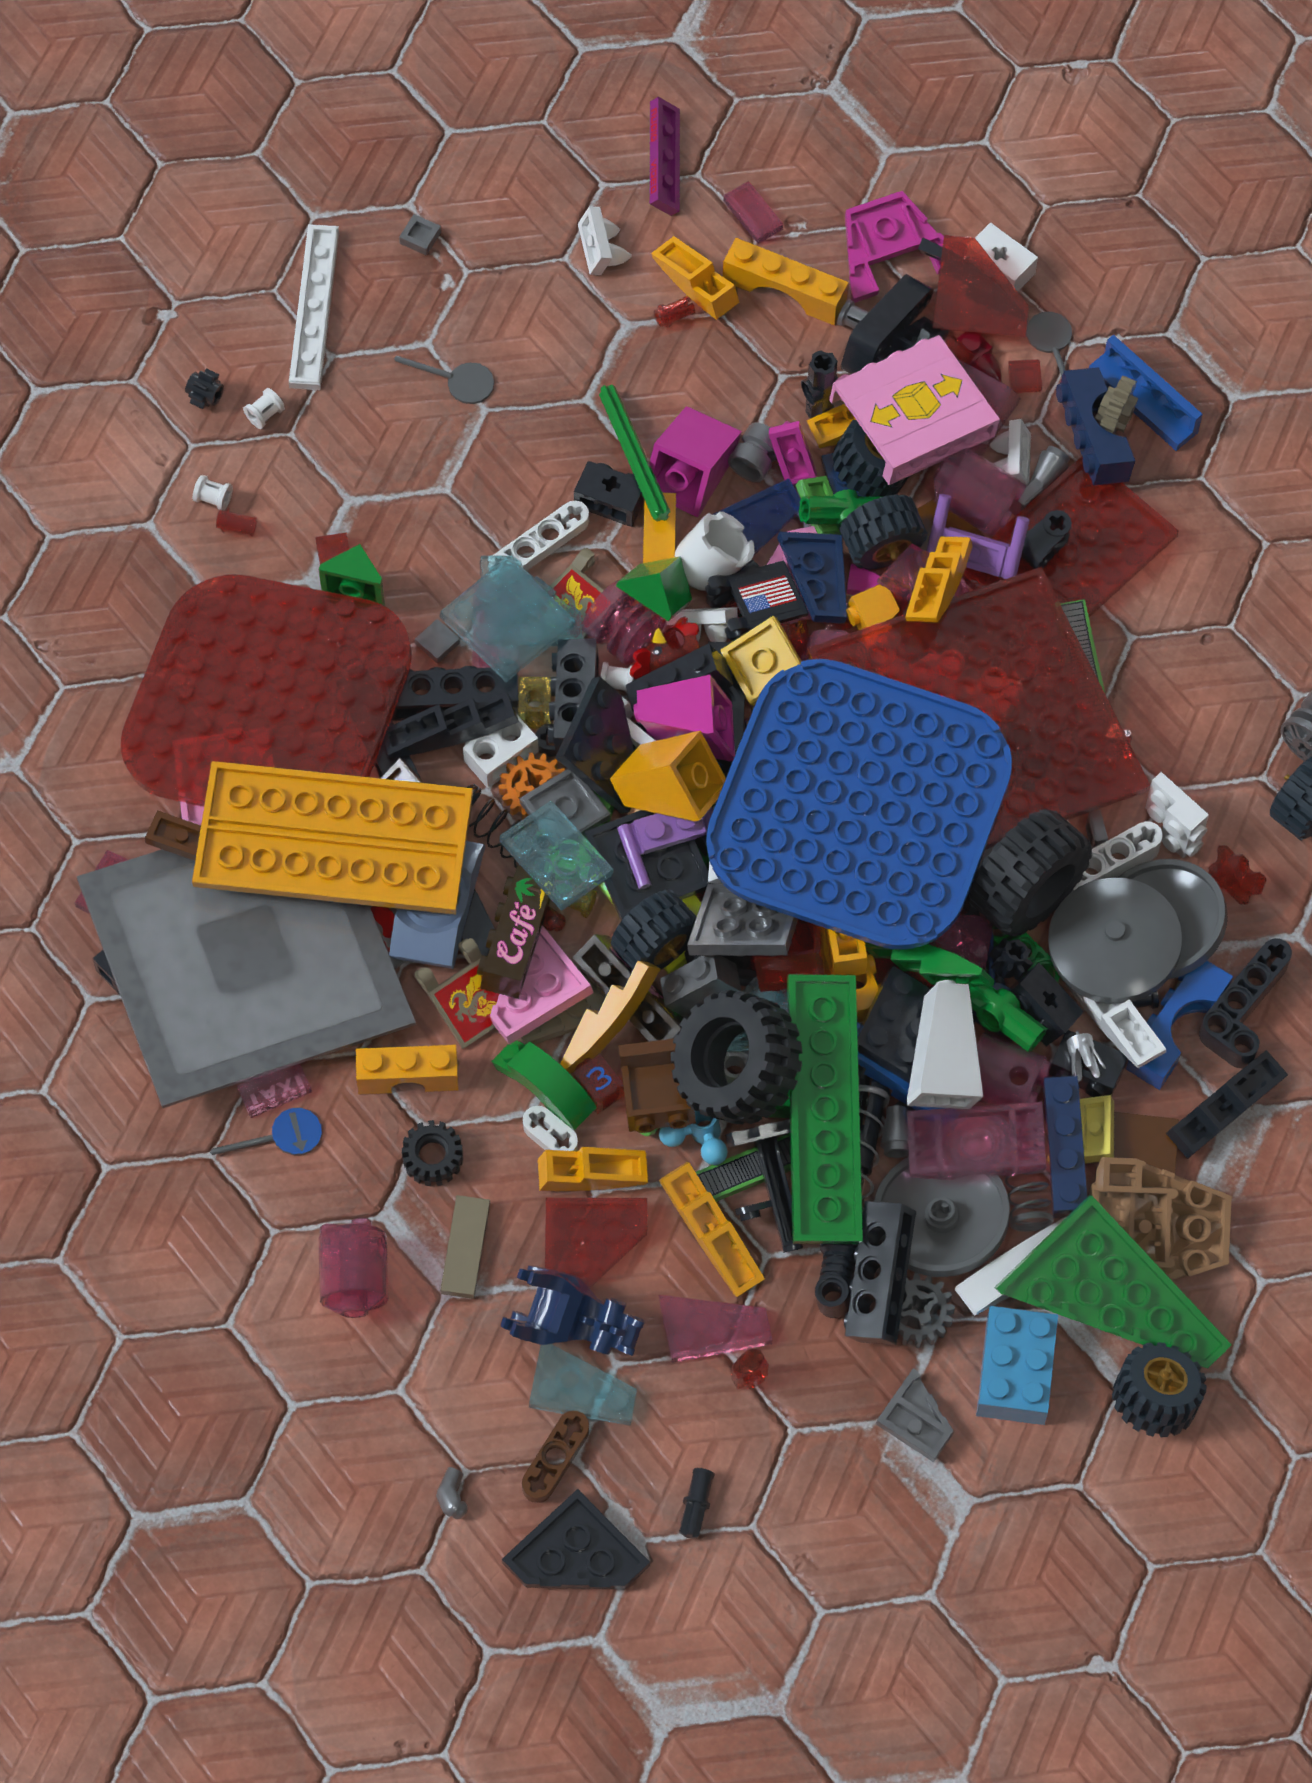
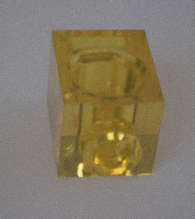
M519 677L518 715L529 728L537 729L544 724H551L549 716V702H551L552 697L550 689L551 677ZM533 701L542 703L538 707H531L528 704Z

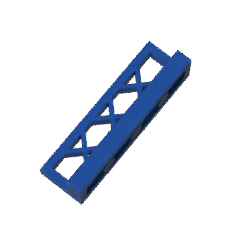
M1115 335L1107 339L1105 353L1090 364L1089 368L1099 367L1107 389L1109 386L1116 388L1122 375L1137 381L1133 396L1139 399L1133 413L1175 451L1179 450L1198 434L1203 414Z

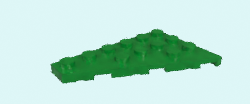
M1091 1195L994 1287L1000 1294L1141 1345L1152 1343L1156 1346L1158 1342L1165 1343L1166 1347L1177 1346L1179 1347L1178 1351L1183 1354L1185 1352L1189 1353L1192 1356L1191 1360L1193 1362L1197 1361L1200 1366L1207 1369L1232 1346L1221 1332Z

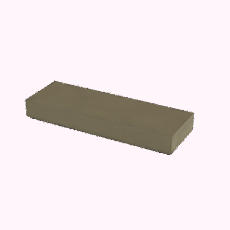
M456 1195L440 1289L441 1294L475 1298L490 1199Z

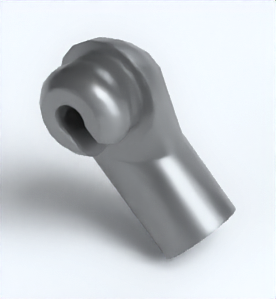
M448 1467L437 1490L436 1497L444 1514L460 1519L467 1512V1504L461 1501L456 1490L464 1474L455 1468Z

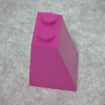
M688 406L681 411L654 443L649 464L662 493H676V508L698 517L728 469V458L738 445L742 431Z
M711 675L637 690V703L633 707L635 719L645 727L647 734L650 737L652 736L655 741L701 731L715 759L734 760L735 743L732 702Z

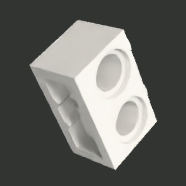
M518 715V723L489 735L467 741L463 747L464 762L487 788L500 780L501 773H507V763H511L514 766L517 765V756L520 755L525 761L528 760L529 753L533 752L535 755L539 752L538 737ZM509 735H515L519 737L515 741H507L504 739ZM485 753L493 755L492 758L486 760L479 758L480 755Z

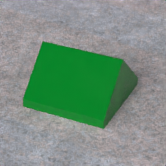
M360 544L320 564L318 570L323 600L384 614L385 601L382 578Z
M681 556L639 564L616 584V587L668 622L688 606L692 600Z

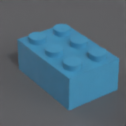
M996 1306L989 1307L976 1416L1045 1425L1049 1409L1058 1322L1057 1314Z

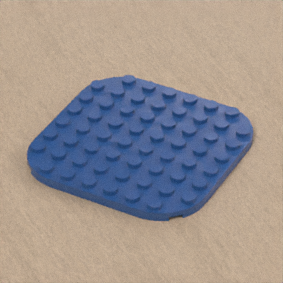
M812 659L801 661V664L791 667L786 671L781 670L771 678L757 699L708 824L707 851L712 869L729 891L748 902L884 948L911 949L926 945L948 931L963 909L1009 786L1012 770L1009 744H1007L997 723L983 711L971 705L835 660Z

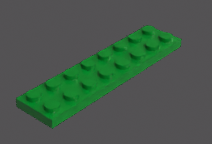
M788 975V1014L792 1018L791 1023L796 1024L800 1036L796 1038L802 1043V1054H799V1061H802L801 1072L797 1071L795 1080L798 1082L795 1089L790 1090L793 1244H859L863 1242L856 975Z

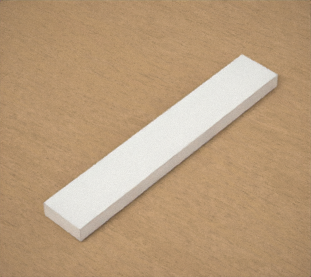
M308 224L289 388L321 389L339 226Z

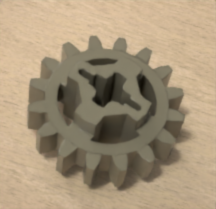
M1122 375L1116 388L1109 386L1095 417V420L1106 431L1115 435L1118 430L1124 433L1139 399L1133 396L1137 381Z

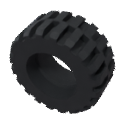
M1047 809L1034 812L1027 819L1024 818L1018 822L1015 828H1011L981 862L982 865L977 869L969 891L970 902L975 909L1003 934L1021 936L1028 930L1031 931L1036 928L1040 922H1044L1057 909L1066 896L1074 891V887L1081 881L1084 871L1089 867V860L1092 858L1091 843L1058 812Z
M723 990L718 994L713 993L703 999L704 1004L698 1002L690 1010L692 1014L689 1017L685 1016L680 1023L682 1029L679 1034H675L673 1043L676 1044L675 1052H671V1063L675 1065V1069L671 1071L674 1082L680 1084L677 1086V1091L681 1098L686 1099L689 1107L700 1112L702 1115L733 1124L757 1123L762 1120V1117L768 1118L777 1111L775 1108L777 1105L782 1107L789 1098L787 1096L789 1090L795 1089L798 1082L795 1080L797 1071L801 1072L802 1061H799V1054H802V1043L796 1038L800 1036L796 1024L791 1023L792 1018L788 1012L781 1009L773 1001L742 991ZM745 1031L749 1041L748 1059L741 1074L732 1083L728 1084L724 1072L725 1056L732 1041Z

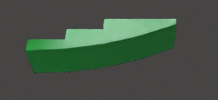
M865 942L866 951L874 958H891V961L902 971L919 972L931 985H936V983L943 980H953L956 984H969V986L994 985V979L983 968L938 947L926 944L911 949H889Z

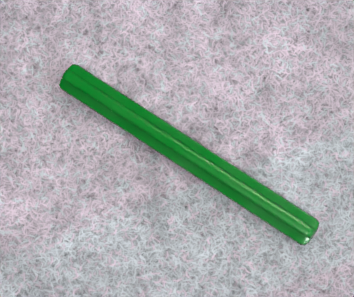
M604 385L600 389L599 396L649 511L655 521H665L669 518L670 509L619 393L614 385Z

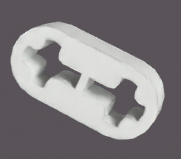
M533 1106L526 1110L523 1115L524 1132L544 1150H578L577 1134L550 1110L543 1106ZM541 1117H543L544 1126L548 1130L546 1131L539 1125H537L535 1128H532L531 1119L534 1118L536 1120H539ZM553 1135L562 1141L569 1138V1148L562 1146L558 1149L557 1140Z

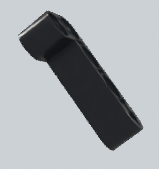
M905 274L853 329L846 345L841 369L854 374L867 364L874 362L878 354L891 346L895 335L910 326L924 311L932 298L934 289Z
M1274 938L1268 940L1203 1018L1199 1031L1201 1042L1236 1068L1243 1069L1256 1058L1260 1044L1259 1038L1254 1031L1243 1023L1288 968L1292 950L1290 945L1282 939ZM1276 956L1277 958L1269 968L1267 966L1269 959H1273ZM1257 978L1262 982V985H1253L1248 979ZM1235 1001L1240 1003L1243 1008L1234 1009L1228 1003ZM1217 1025L1223 1029V1032L1215 1033L1208 1026ZM1239 1044L1245 1045L1250 1049V1052L1242 1053L1235 1046Z

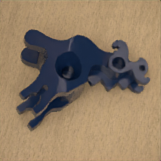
M528 1265L527 1269H519L517 1278L527 1281V1284L538 1288L529 1315L513 1311L511 1318L503 1317L500 1326L509 1330L510 1335L539 1345L584 1339L591 1342L590 1349L599 1353L609 1355L613 1347L625 1354L634 1355L635 1346L645 1322L642 1318L624 1312L627 1305L626 1302L615 1298H606L605 1303L602 1302L583 1280L575 1275Z

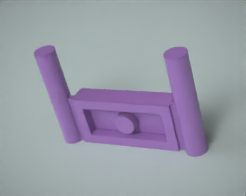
M939 494L926 556L929 557L930 552L936 551L940 536L970 537L973 547L966 565L967 568L1003 577V579L1008 581H1015L1030 519L1021 516L1017 517L1011 545L953 527L945 528L952 497L947 494Z
M712 807L698 821L657 813L634 820L631 824H623L617 828L639 889H644L651 885L641 855L707 835L708 824L713 812Z

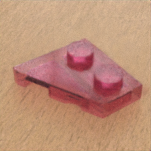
M959 915L948 931L928 944L954 953L985 970L993 924L984 916Z

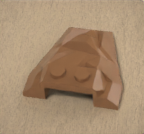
M1101 1157L1096 1170V1182L1091 1184L1089 1195L1093 1196L1171 1280L1186 1275L1193 1276L1229 1264L1231 1195L1198 1182L1189 1181L1170 1171L1146 1164V1162L1137 1158Z

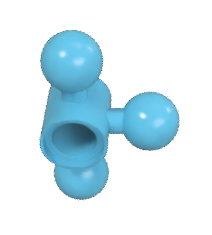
M694 1110L696 1124H689L681 1129H673L671 1127L660 1128L659 1138L668 1147L679 1146L684 1141L685 1136L691 1134L696 1142L703 1144L701 1156L706 1163L718 1165L727 1157V1146L722 1140L718 1139L721 1134L719 1119L702 1115ZM701 1121H711L706 1126H698Z

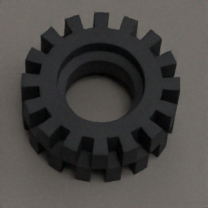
M434 1120L428 1121L429 1126H424L423 1122L417 1124L416 1131L411 1128L408 1131L409 1137H404L402 1147L404 1168L406 1167L407 1174L410 1177L413 1175L414 1181L419 1184L423 1180L425 1186L431 1187V1182H436L437 1186L443 1185L442 1180L446 1179L447 1182L453 1180L452 1175H457L460 1171V1165L463 1164L461 1139L459 1135H455V1129L451 1126L447 1129L444 1122L440 1121L439 1126L434 1124ZM428 1143H438L445 1149V1157L437 1164H427L419 1156L422 1147Z

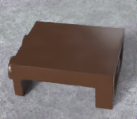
M674 1038L618 1045L629 1132L648 1133L657 1128L671 1127L673 1129H681L689 1124H696L694 1110L687 1105L686 1099L681 1098L677 1091V1086L680 1084L675 1083L671 1070L675 1069V1065L671 1063V1052H675L676 1044L673 1043Z

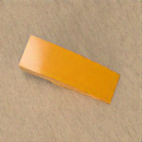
M675 236L651 253L652 258L669 278L692 301L716 320L740 303L735 285L715 272L713 262Z
M581 1147L579 1151L545 1150L538 1158L539 1191H591L646 1185L648 1183L646 1151Z

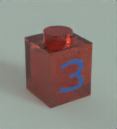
M601 1054L593 1059L586 1058L576 1066L573 1078L595 1103L597 1108L594 1111L597 1115L624 1097L622 1080Z

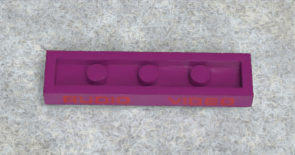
M657 97L650 101L649 204L672 216L680 211V109Z

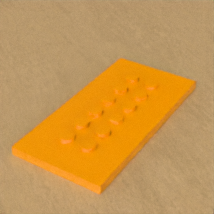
M212 761L192 878L193 887L456 915L473 788Z

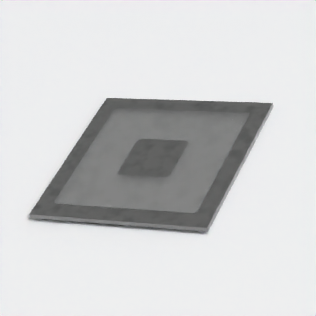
M163 849L77 876V881L162 1109L416 1025L369 905L193 887L192 878L195 861Z

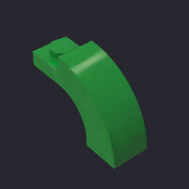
M516 1040L504 1047L491 1061L496 1070L525 1086L548 1110L573 1130L597 1108L593 1100L573 1076L555 1059L531 1042L525 1045Z

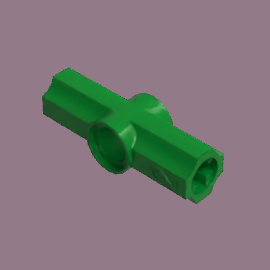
M850 489L839 491L833 496H803L800 500V521L805 522V524L837 525L840 530L841 523L851 512L863 504L880 497L858 496L855 490Z
M969 986L971 1007L977 1013L976 1016L981 1025L994 1033L1001 1031L1027 1052L1033 1051L1045 1036L1047 1028L1020 1008V1003L1016 996L1003 988L996 990L992 986Z

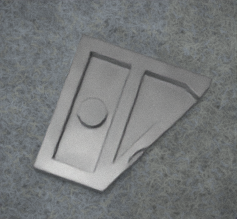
M913 1368L877 1419L876 1425L934 1462L952 1437L953 1429L947 1419L940 1413L938 1404L932 1394L928 1393L920 1379V1374Z

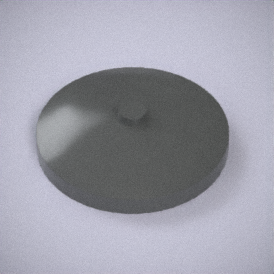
M1159 859L1139 864L1118 877L1136 880L1154 888L1168 900L1175 910L1181 926L1182 949L1178 965L1169 979L1192 972L1214 954L1225 935L1228 912L1222 891L1209 873L1190 862L1176 859Z
M1112 877L1098 879L1072 891L1057 907L1049 927V953L1053 966L1060 978L1078 994L1103 1003L1119 1004L1129 999L1132 1002L1157 991L1175 971L1182 949L1181 926L1178 916L1168 900L1147 884L1127 878Z
M931 1149L905 1158L895 1165L884 1177L874 1202L902 1203L916 1211L908 1269L926 1276H956L981 1266L999 1249L1009 1227V1199L1006 1188L998 1174L980 1158L955 1149ZM886 1233L880 1239L881 1244L886 1239Z

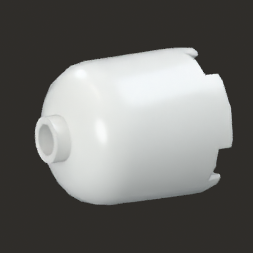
M721 511L717 515L706 514L678 545L675 557L681 556L686 578L691 587L706 591L705 586L708 585L709 577L735 574L752 560L755 553L754 543L752 540L747 541L741 532L745 527L733 516Z

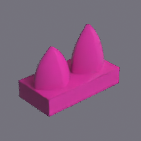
M786 421L782 425L769 428V437L786 486L795 485L801 479L817 477V471L800 421L792 423Z

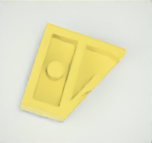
M1111 1095L1080 1099L1085 1163L1100 1162L1101 1157H1114L1113 1098ZM1048 1155L1047 1161L1050 1165V1158Z

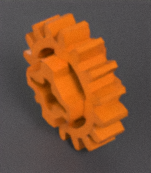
M533 752L529 753L528 760L525 761L519 755L516 757L517 765L514 766L511 763H507V773L500 774V783L502 784L499 785V795L503 796L502 805L504 807L510 806V814L512 816L521 812L522 821H526L529 815L520 804V798L565 771V768L558 769V760L556 759L550 763L546 762V754L544 753L540 756V759H535ZM520 776V781L515 783V787L512 788L515 780Z

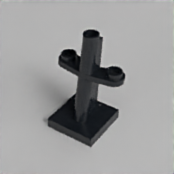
M790 1119L725 1135L728 1148L754 1142L769 1197L768 1201L736 1208L735 1213L740 1215L741 1221L761 1217L759 1210L771 1207L783 1253L803 1248L802 1244H793L792 1195L790 1194L777 1141L778 1135L790 1133Z

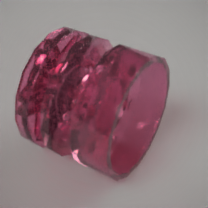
M617 580L609 585L593 602L583 620L582 631L589 637L596 638L598 644H607V651L610 654L616 655V659L624 665H629L635 662L633 659L635 651L642 648L649 650L653 645L652 639L656 629L659 628L662 632L666 620L616 587L619 581Z

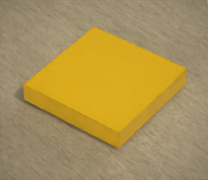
M775 616L770 617L720 650L747 700L753 706L771 678L781 670L786 671L791 667L801 664L797 652Z

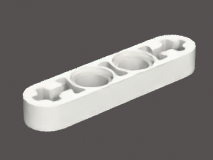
M570 501L492 555L487 562V577L490 582L499 586L511 583L584 531L589 524V510L587 506L580 501ZM573 513L575 516L580 514L581 520L578 521L575 518L570 520L569 514ZM549 528L559 532V536L554 540H546L541 534ZM522 546H529L535 552L531 557L523 558L517 554V550ZM496 566H499L500 568L506 567V571H507V572H506V573H503L502 571L495 572V567H496Z

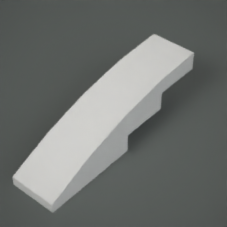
M1066 984L1104 1034L1137 1068L1166 1053V1048L1130 999L1119 1004L1098 1002L1078 994Z
M1067 1217L1021 1242L955 1287L954 1290L974 1316L1009 1297L998 1293L994 1287Z

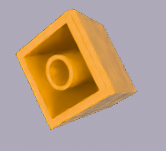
M701 731L640 744L610 778L624 806L691 821L700 820L718 800L726 780Z

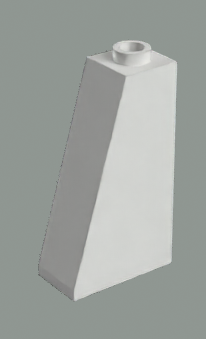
M943 980L936 983L924 996L907 1095V1105L970 1109L983 1097L969 984H956L953 980Z

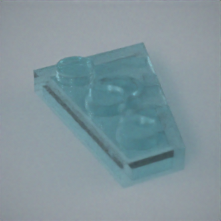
M552 1344L541 1345L529 1408L561 1414L568 1411H579L589 1419L631 1426L637 1389Z

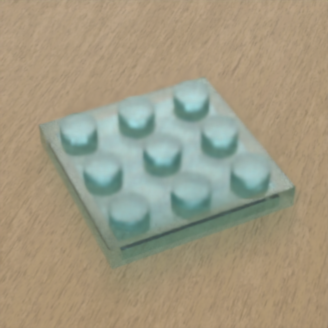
M510 556L443 608L439 615L505 682L510 680L572 629L576 622Z

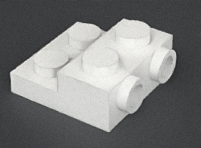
M1160 772L1151 782L1145 808L1155 822L1163 824L1162 842L1164 846L1173 853L1177 852L1182 858H1185L1187 855L1192 857L1204 844L1202 838L1207 832L1206 824L1209 814Z

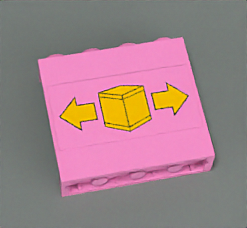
M940 335L929 340L923 339L905 351H896L887 359L878 363H869L854 374H846L839 377L833 383L829 400L832 404L839 400L845 403L886 462L882 476L888 485L995 437L1000 418Z

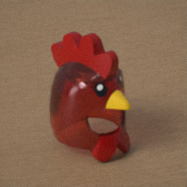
M684 616L663 633H661L659 628L656 629L653 638L645 643L641 649L634 652L633 659L636 663L630 669V676L638 679L700 648L696 638L699 633V626L696 623H688V618ZM676 631L684 637V644L681 647L678 644Z

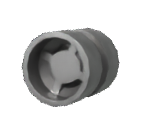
M758 422L749 425L741 438L744 443H739L728 458V463L732 470L742 478L752 482H761L770 470L772 462L777 459L769 437V428L771 427Z

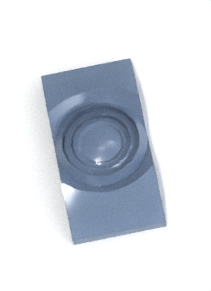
M466 841L456 915L407 909L397 910L390 944L389 956L391 958L454 969L459 950L458 944L461 942L485 851L484 844Z

